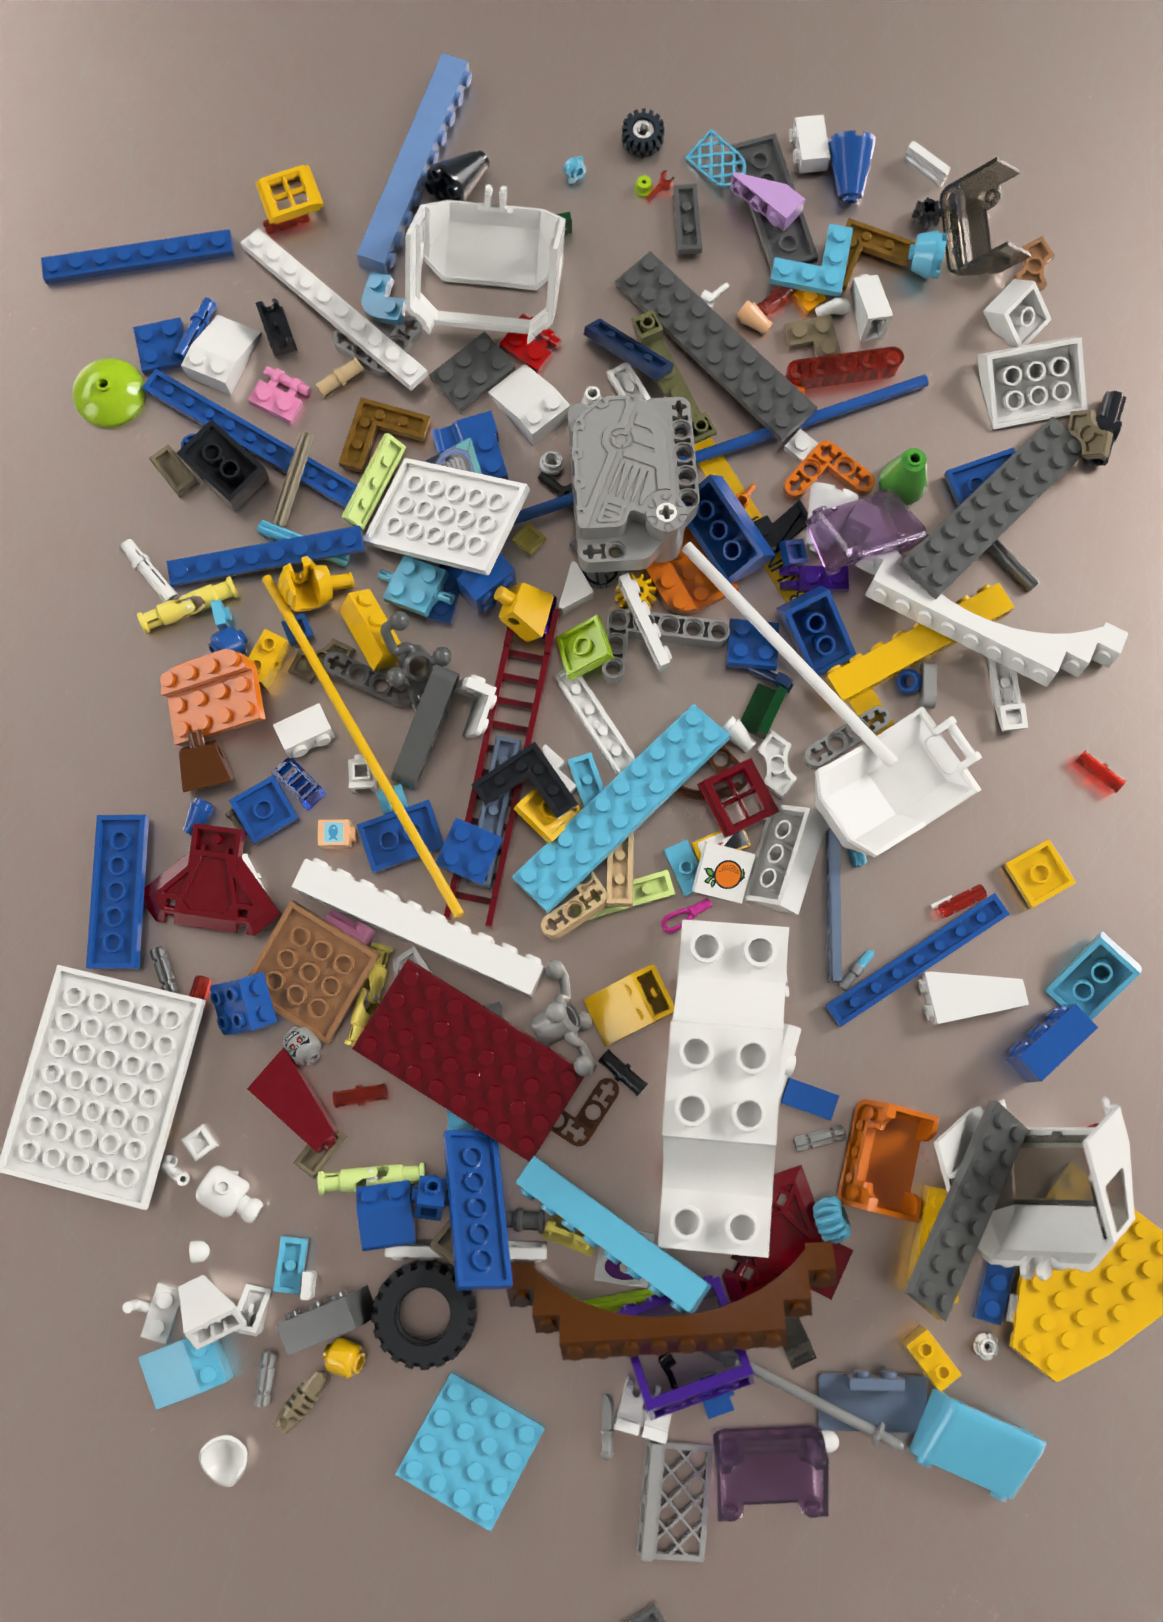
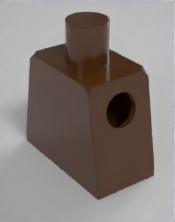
M202 729L187 732L190 746L184 747L179 751L183 793L231 782L234 775L217 740L205 742Z

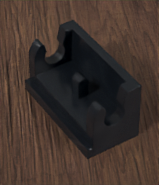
M273 298V305L268 307L262 301L256 302L274 357L296 351L297 347L282 306L280 307L278 300Z

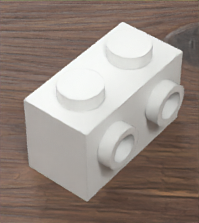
M824 115L795 117L794 126L790 128L789 135L790 142L794 143L795 146L793 162L798 165L799 174L827 171L830 152Z
M319 703L273 724L289 759L301 757L308 750L316 746H325L331 739L335 738Z

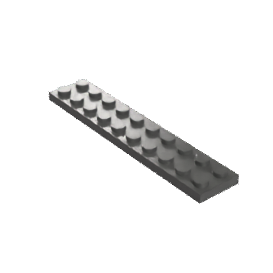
M651 251L616 280V286L644 313L653 309L664 332L780 442H783L817 411V406Z
M1054 417L1049 419L905 557L899 565L936 600L1082 456L1080 441L1076 437L1071 436V433Z

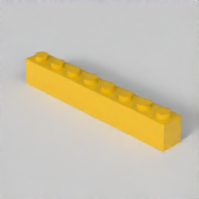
M1000 583L993 586L986 584L976 591L977 594L970 598L969 595H966L955 602L964 609L992 622L1006 617L1015 608ZM917 622L913 625L914 628L908 632L901 630L891 637L893 640L885 644L881 641L870 648L871 652L864 656L862 653L849 659V664L843 667L840 664L834 666L827 671L828 675L824 682L844 703H847L899 675L903 670L912 668L958 642Z

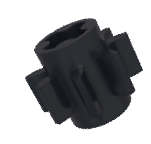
M929 197L923 202L917 201L912 213V218H916V226L926 230L932 224L936 227L938 226L943 213V209H939V201Z

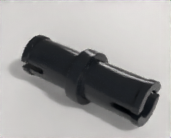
M610 1049L598 1060L599 1063L616 1076L614 1079L617 1082L621 1081L636 1096L648 1085L647 1082L630 1069L632 1067L630 1064L623 1063Z

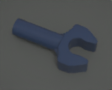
M764 669L748 670V672L773 683L776 689L778 686L788 689L787 693H790L794 686L792 683L793 679L781 672L775 674Z

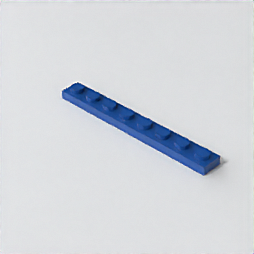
M230 229L42 257L41 265L43 280L46 284L235 255Z
M354 526L166 562L170 585L177 587L280 568L289 563L291 565L302 564L301 558L308 556L312 561L362 553L365 552L362 528Z
M996 893L990 895L826 1004V1009L838 1027H842L1010 915V913Z

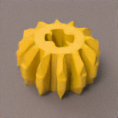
M630 573L631 580L635 579L639 585L640 593L638 595H640L641 601H646L651 610L650 603L656 602L654 594L657 592V588L651 586V578L644 581L643 573L639 575V578H635L634 573ZM616 585L615 590L618 594L615 595V600L621 602L619 608L625 609L628 605L619 586Z

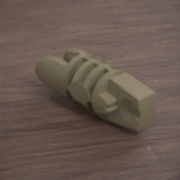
M323 1370L313 1372L305 1382L298 1386L285 1402L273 1422V1425L283 1435L288 1434L304 1419L320 1399L319 1395L326 1388L328 1382H330L329 1372Z

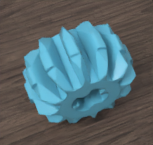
M833 1196L830 1198L825 1197L821 1201L815 1202V1205H813V1217L822 1239L825 1242L832 1241V1244L848 1239L851 1235V1224L842 1201Z

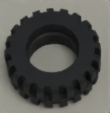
M416 1260L398 1268L388 1276L378 1289L379 1292L374 1298L372 1305L374 1310L371 1314V1323H374L375 1326L373 1333L375 1339L379 1338L381 1342L380 1348L384 1353L387 1351L392 1356L391 1360L398 1363L400 1361L405 1364L406 1368L410 1369L420 1367L421 1370H429L430 1367L434 1366L438 1368L445 1365L449 1360L456 1358L469 1342L477 1320L476 1297L473 1296L472 1290L456 1291L455 1271L451 1268L452 1265L445 1262L440 1263L437 1260ZM424 1287L439 1291L446 1298L450 1308V1320L447 1328L439 1336L429 1340H421L411 1336L404 1329L400 1321V1307L403 1299L411 1291Z

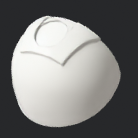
M222 1435L210 1440L203 1446L199 1453V1461L204 1472L214 1482L224 1487H232L246 1469L248 1453L245 1445L233 1436Z

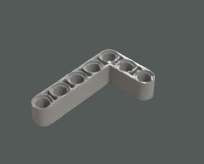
M614 609L608 616L606 634L609 644L617 642L623 647L619 651L612 650L614 658L602 664V678L611 685L620 683L623 679L628 639L644 640L629 609ZM651 612V615H649L652 624L656 623L661 632L659 639L662 643L720 649L727 643L730 633L728 624L721 620ZM615 619H622L625 625L616 627L612 622ZM664 625H671L675 630L671 633H666L662 630V627ZM688 628H696L699 634L692 636L686 630ZM721 631L724 637L721 639L714 638L711 632ZM610 666H615L620 672L616 675H610L606 669Z

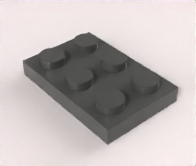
M484 331L429 374L430 380L461 413L514 372L516 365Z

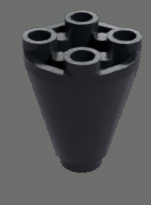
M478 150L477 152H469L435 163L427 171L428 181L425 182V188L438 201H466L487 172V168L490 166L489 159L483 151Z

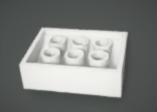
M1067 337L977 354L979 378L992 429L1070 415L1071 411L1087 410L1082 337Z

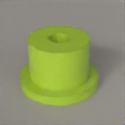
M640 176L635 183L634 190L637 195L647 197L652 193L653 184L648 176Z

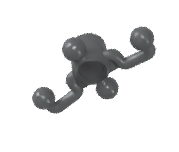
M397 611L390 616L388 621L383 623L380 629L388 651L392 655H397L400 667L391 668L386 674V681L392 687H400L404 684L405 679H408L411 686L409 699L416 713L421 700L419 695L423 694L436 664L442 667L447 666L452 660V653L446 647H438L431 656L421 645L409 642L397 645L391 630L403 631L409 625L408 615L402 611ZM424 657L426 663L421 670L416 672L409 671V663L412 659ZM447 709V711H446V714H445V716H444V719H446V717H447V715H448V709Z

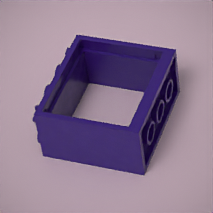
M712 1275L702 1277L703 1280L712 1285L703 1300L716 1297L719 1308L728 1305L729 1303L719 1276L715 1278ZM654 1294L647 1297L645 1303L639 1305L635 1303L626 1304L620 1307V1311L616 1313L642 1317H658L676 1309L670 1305L672 1300L664 1295L660 1298ZM734 1349L740 1364L739 1367L655 1397L651 1396L639 1356L630 1357L651 1421L754 1384V1372L746 1350Z

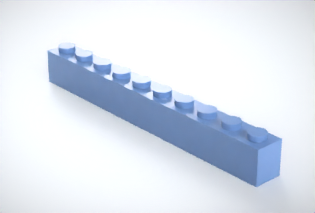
M445 53L441 54L358 249L357 258L360 267L380 274H387L389 267L392 268L396 260L395 253L397 248L403 245L405 229L410 227L412 223L413 210L415 206H419L422 197L421 191L423 186H425V182L428 181L427 171L433 164L437 163L440 146L443 147L446 142L447 129L454 123L455 110L457 106L460 107L462 104L463 91L465 87L470 85L472 73L469 72L468 61Z

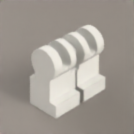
M628 1377L614 1420V1429L638 1436L639 1429L642 1427L640 1434L643 1438L666 1444L671 1414L651 1421L647 1409L642 1408L644 1400L641 1391L637 1395L632 1393L635 1378ZM655 1385L654 1391L651 1394L652 1397L660 1395L661 1386Z

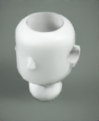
M214 1166L204 1177L196 1191L197 1201L223 1218L231 1217L237 1212L241 1215L243 1221L252 1223L261 1211L263 1203L257 1198L247 1196L250 1185L246 1180L238 1176L239 1171H230L223 1166Z

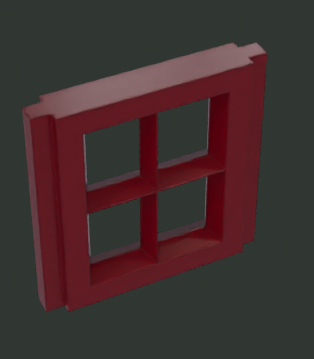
M752 758L697 784L724 838L730 837L780 812ZM743 772L751 789L739 795L731 777ZM726 780L735 797L722 803L714 786ZM754 793L762 811L750 816L742 799ZM738 802L745 819L733 824L725 807Z

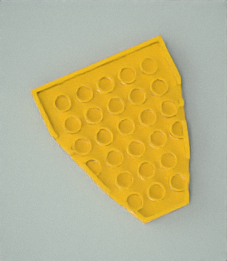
M1069 1160L1043 1197L1051 1199L1097 1200L1093 1181L1088 1179L1090 1173L1073 1160ZM1105 1188L1108 1200H1118L1122 1203V1199L1109 1188ZM1135 1209V1220L1094 1270L1083 1272L1079 1269L1066 1268L1064 1270H1054L1052 1268V1274L1048 1280H1039L1036 1271L1032 1279H1023L1021 1275L1019 1276L1016 1295H1018L1017 1307L1013 1315L1014 1329L1010 1336L1009 1347L1053 1382L1057 1383L1107 1357L1163 1315V1231Z

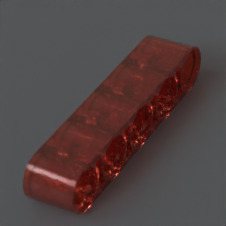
M891 346L797 359L789 363L785 377L794 386L804 387L805 389L891 378L898 374L904 361V353L900 348ZM887 360H892L896 364H890ZM863 363H868V364H870L872 367H871V368L866 367V366L863 365ZM844 366L848 371H843L839 367ZM815 370H822L825 374H819ZM792 373H798L801 377H794Z

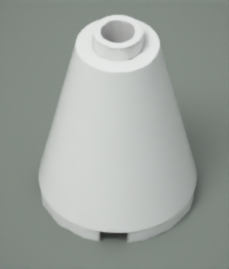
M814 482L811 485L806 545L810 547L809 551L817 554L830 551L858 502L859 496L856 493L843 488V491L835 489V485Z

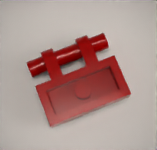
M522 314V315L519 317V319H529V320H531V319L533 318V317H530V318H529V317L526 316L525 314ZM544 329L538 334L542 338L539 343L533 340L527 345L528 334L508 332L499 343V346L506 353L522 364H526L538 374L552 357V352L547 347L551 344L558 348L562 340L555 336L556 333L551 329Z

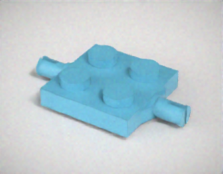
M404 556L394 573L383 569L379 570L380 573L378 572V579L389 582L382 596L383 600L389 604L428 617L432 607L439 600L450 605L455 600L454 594L443 591L449 574L447 570Z

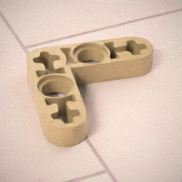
M593 871L589 874L590 879L587 883L579 884L575 887L579 892L578 895L542 919L541 929L546 937L552 940L559 939L607 907V892ZM594 894L600 896L601 900L599 902L593 899L592 896ZM585 900L590 909L587 910L582 901ZM578 906L582 908L579 917L571 918L568 916L569 910L572 907ZM561 915H564L566 921L568 922L566 925L560 917ZM554 922L557 924L558 929L556 931L550 929V923Z

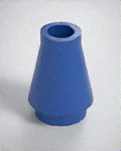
M198 797L195 798L194 802H190L183 831L192 835L194 823L205 825L214 814L212 811L214 805Z

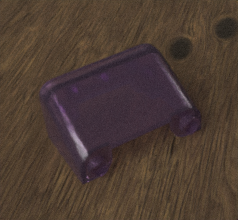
M887 488L875 492L873 496L828 509L826 506H821L813 510V515L805 521L827 576L839 573V569L843 566L851 567L859 561L894 550H898L900 554L908 552L928 536L922 522L893 490L888 491Z
M812 1425L720 1429L713 1434L718 1522L736 1521L744 1515V1505L798 1503L800 1512L807 1517H828L829 1459L820 1429Z

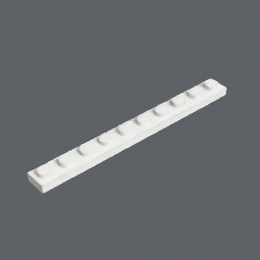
M259 228L241 242L242 248L410 391L428 376V371Z

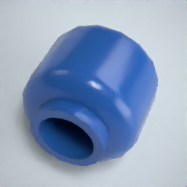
M227 626L211 635L208 647L211 653L230 649L245 654V644L248 643V640L242 630L237 631L235 628Z

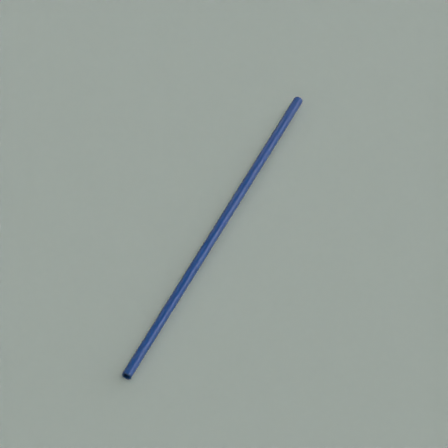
M924 374L817 410L796 430L927 387L929 385L928 378ZM763 428L695 451L696 464L775 438V436L767 428ZM684 456L678 457L680 460H687V459H688V458H686V457H684ZM572 493L520 510L514 525L573 506L574 499Z

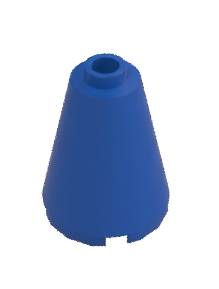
M844 131L832 135L831 140L828 139L838 198L843 200L845 204L857 203V200L863 196L876 143L875 136L869 132L863 131V136L856 135V131Z

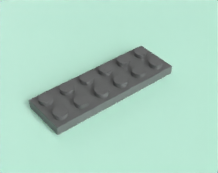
M776 133L731 145L745 159V175L784 183L795 190ZM736 155V161H742V160ZM743 164L736 165L737 172H742ZM748 203L771 272L775 257L807 264L818 261L819 257L803 211L782 231L779 227L773 226L763 214L754 211Z

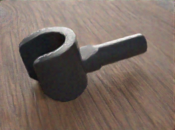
M671 1353L659 1356L658 1362L668 1377L672 1390L677 1389L676 1379L670 1369L677 1362Z

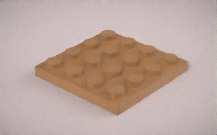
M292 900L248 976L264 972L274 1011L299 1027H307L319 1040L328 1044L381 954Z

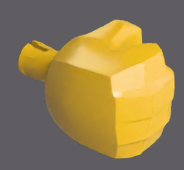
M308 556L301 558L303 569L300 573H294L291 563L283 566L278 580L280 594L287 605L295 612L318 609L332 602L333 591L354 588V579L351 572L330 575L326 565H315Z

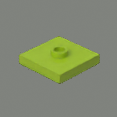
M598 615L555 637L566 676L571 681L614 658L602 619Z

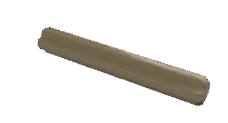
M301 431L273 515L272 524L280 527H285L314 440V436L308 432Z

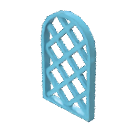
M712 129L685 157L690 164L712 183L721 188H730L731 183L725 184L724 178L732 177V174L736 172V165L743 164L742 172L737 173H746V163L743 156ZM713 136H715L719 141L713 142ZM710 137V142L704 143ZM721 145V152L713 153V146ZM724 145L728 147L731 151L724 152ZM710 146L709 154H701L702 147ZM733 154V162L724 163V155ZM736 155H737L742 161H736ZM721 156V163L713 164V157ZM710 157V165L701 166V158ZM692 159H698V165ZM733 166L732 173L724 174V167ZM721 167V174L713 175V168ZM710 168V175L707 174L703 169ZM721 178V183L714 179Z

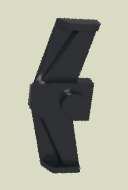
M798 500L775 522L772 523L768 515L754 521V524L776 554L780 552L779 542L793 539L807 526L808 512L802 502Z

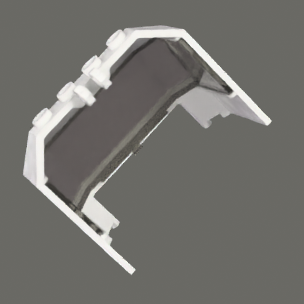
M1106 1097L1101 1099L1105 1118L1097 1127L1027 1128L1026 1136L976 1250L981 1257L990 1264L1002 1265L1003 1267L1021 1266L1020 1275L1023 1279H1032L1036 1271L1039 1280H1048L1052 1274V1268L1054 1270H1064L1066 1268L1079 1269L1080 1271L1088 1272L1098 1266L1135 1220L1130 1143L1121 1108L1118 1105H1110L1109 1099ZM1005 1099L998 1100L1007 1109ZM980 1106L969 1109L934 1141L947 1194L983 1115L984 1110L982 1111Z

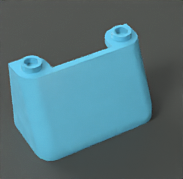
M933 1388L909 1448V1451L917 1456L915 1461L930 1469L933 1464L991 1490L990 1495L1000 1501L1005 1502L1007 1498L1013 1499L1043 1454L1047 1442L1030 1431L1019 1426L1010 1425L968 1406L962 1401L948 1397L946 1393Z

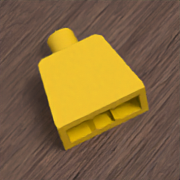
M520 582L508 589L503 586L498 587L494 593V599L502 603L499 614L500 620L527 643L543 637L554 596L524 582Z

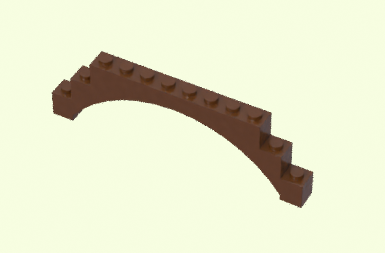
M832 1241L805 1243V1250L797 1260L778 1278L762 1289L734 1303L697 1314L675 1317H642L600 1309L570 1296L553 1285L536 1270L535 1262L511 1263L513 1286L511 1289H506L510 1307L533 1306L532 1318L536 1333L550 1334L559 1332V1345L563 1360L578 1361L590 1358L607 1359L609 1357H636L638 1355L653 1354L661 1356L669 1353L690 1354L701 1351L720 1352L733 1349L749 1350L751 1348L787 1346L785 1317L800 1318L812 1315L810 1287L825 1288L837 1286L833 1245Z

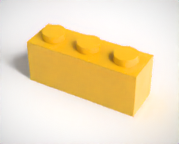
M365 589L348 593L339 612L372 670L376 671L394 666L398 657L388 651L380 632L381 626L388 620L371 590ZM391 630L396 644H401L394 630Z

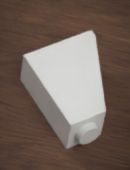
M869 274L855 277L850 292L859 340L864 342L884 339L892 318V311L878 275L870 276Z
M204 1275L178 1287L183 1331L196 1350L247 1325L245 1318L235 1304Z

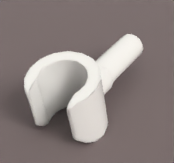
M724 283L713 293L704 290L701 294V299L712 307L716 298L729 288V284Z

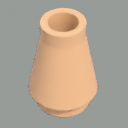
M747 301L736 315L740 319V323L761 332L763 335L773 324L755 302L752 304L750 301Z

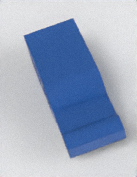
M492 411L455 421L451 426L431 431L438 454L470 437L491 431L495 432L499 442L498 430Z

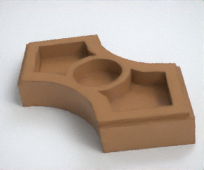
M1042 236L1022 246L1020 252L1024 261L1023 268L1013 278L1035 281L1039 291L1044 290L1047 286L1044 277L1045 265L1053 260L1055 256Z

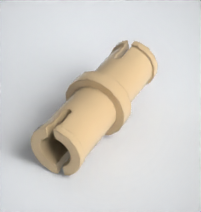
M355 357L341 368H334L332 370L333 373L320 382L315 383L322 396L325 397L340 385L342 387L347 384L346 381L364 370Z

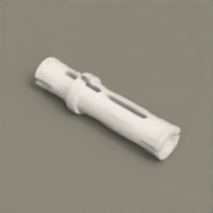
M132 539L124 541L119 549L130 560L132 568L135 571H139L164 602L176 600L177 592L174 591L152 565L149 556L143 554Z

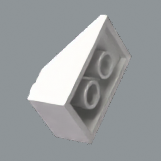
M217 315L191 344L181 366L188 379L232 396L262 333Z
M526 364L522 365L488 391V395L532 446L536 445L568 420L570 404L555 387Z

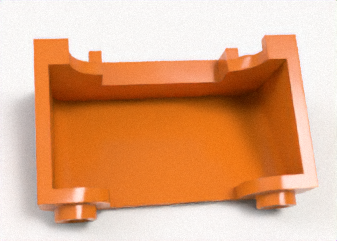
M867 1099L859 1101L853 1116L838 1188V1198L842 1201V1204L918 1223L922 1211L921 1200L919 1196L910 1192L920 1142L930 1141L937 1134L939 1117L891 1103Z

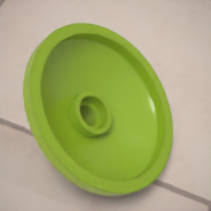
M116 358L100 359L87 365L78 374L72 390L73 402L79 414L89 423L99 427H117L129 422L140 412L146 397V393L142 388L145 383L139 371L130 363ZM104 383H108L106 387H101Z

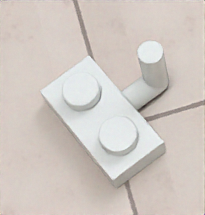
M159 1282L151 1303L133 1299L123 1304L122 1309L125 1313L136 1310L147 1314L140 1337L163 1344L169 1343L181 1306L179 1289L176 1286Z

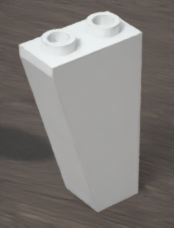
M925 972L920 974L921 979L918 980L920 993L925 995L927 1005L924 1006L925 1015L928 1021L931 1020L932 1025L1029 1005L1023 979Z

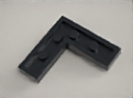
M535 741L471 784L486 807L528 778L557 820L578 806V802Z

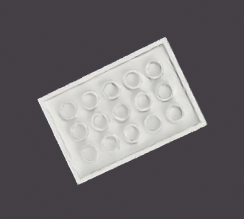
M404 458L363 540L367 546L489 576L530 492V488L527 484Z

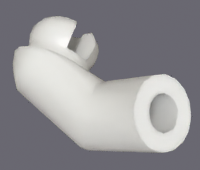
M834 298L816 307L815 312L818 317L830 314L844 315L851 309V304L847 298Z
M172 1155L164 1156L161 1170L178 1185H187L190 1177L186 1172L176 1167L178 1158Z

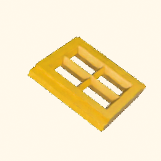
M302 164L259 178V181L255 182L270 224L288 221L318 211L321 207H324L309 165L304 166ZM300 178L302 186L290 190L288 182ZM283 183L286 191L273 195L271 187ZM306 193L308 201L296 205L293 197ZM289 199L291 207L279 211L276 202Z

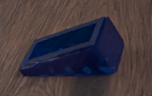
M287 757L271 772L307 810L311 809L326 794L322 787L293 758L289 759ZM292 767L295 768L287 777H285V778L282 777V776L285 775ZM299 774H301V776H300L295 782H293V783L290 785V783H291ZM308 782L299 792H297V790L301 786Z

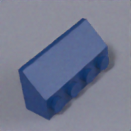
M709 475L698 484L700 497L698 511L687 527L713 566L731 584L757 571L776 556L722 476ZM683 502L685 506H692L690 502Z

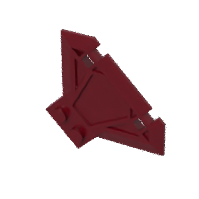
M194 823L190 851L145 887L144 905L154 920L165 923L167 915L174 916V924L231 933H237L239 926H245L246 935L256 936L282 915L242 859L246 830ZM170 899L176 900L175 906L170 905ZM242 909L248 910L247 916H241Z
M802 1165L774 1174L769 1257L732 1254L731 1259L737 1261V1265L734 1271L726 1268L722 1275L731 1303L757 1292L778 1278L805 1250V1243L825 1242L815 1225L816 1221L813 1217L815 1200ZM781 1193L786 1195L782 1206L777 1204ZM840 1243L832 1244L837 1286L825 1288L810 1287L811 1290L831 1300L854 1251ZM747 1267L753 1269L749 1279L743 1277Z

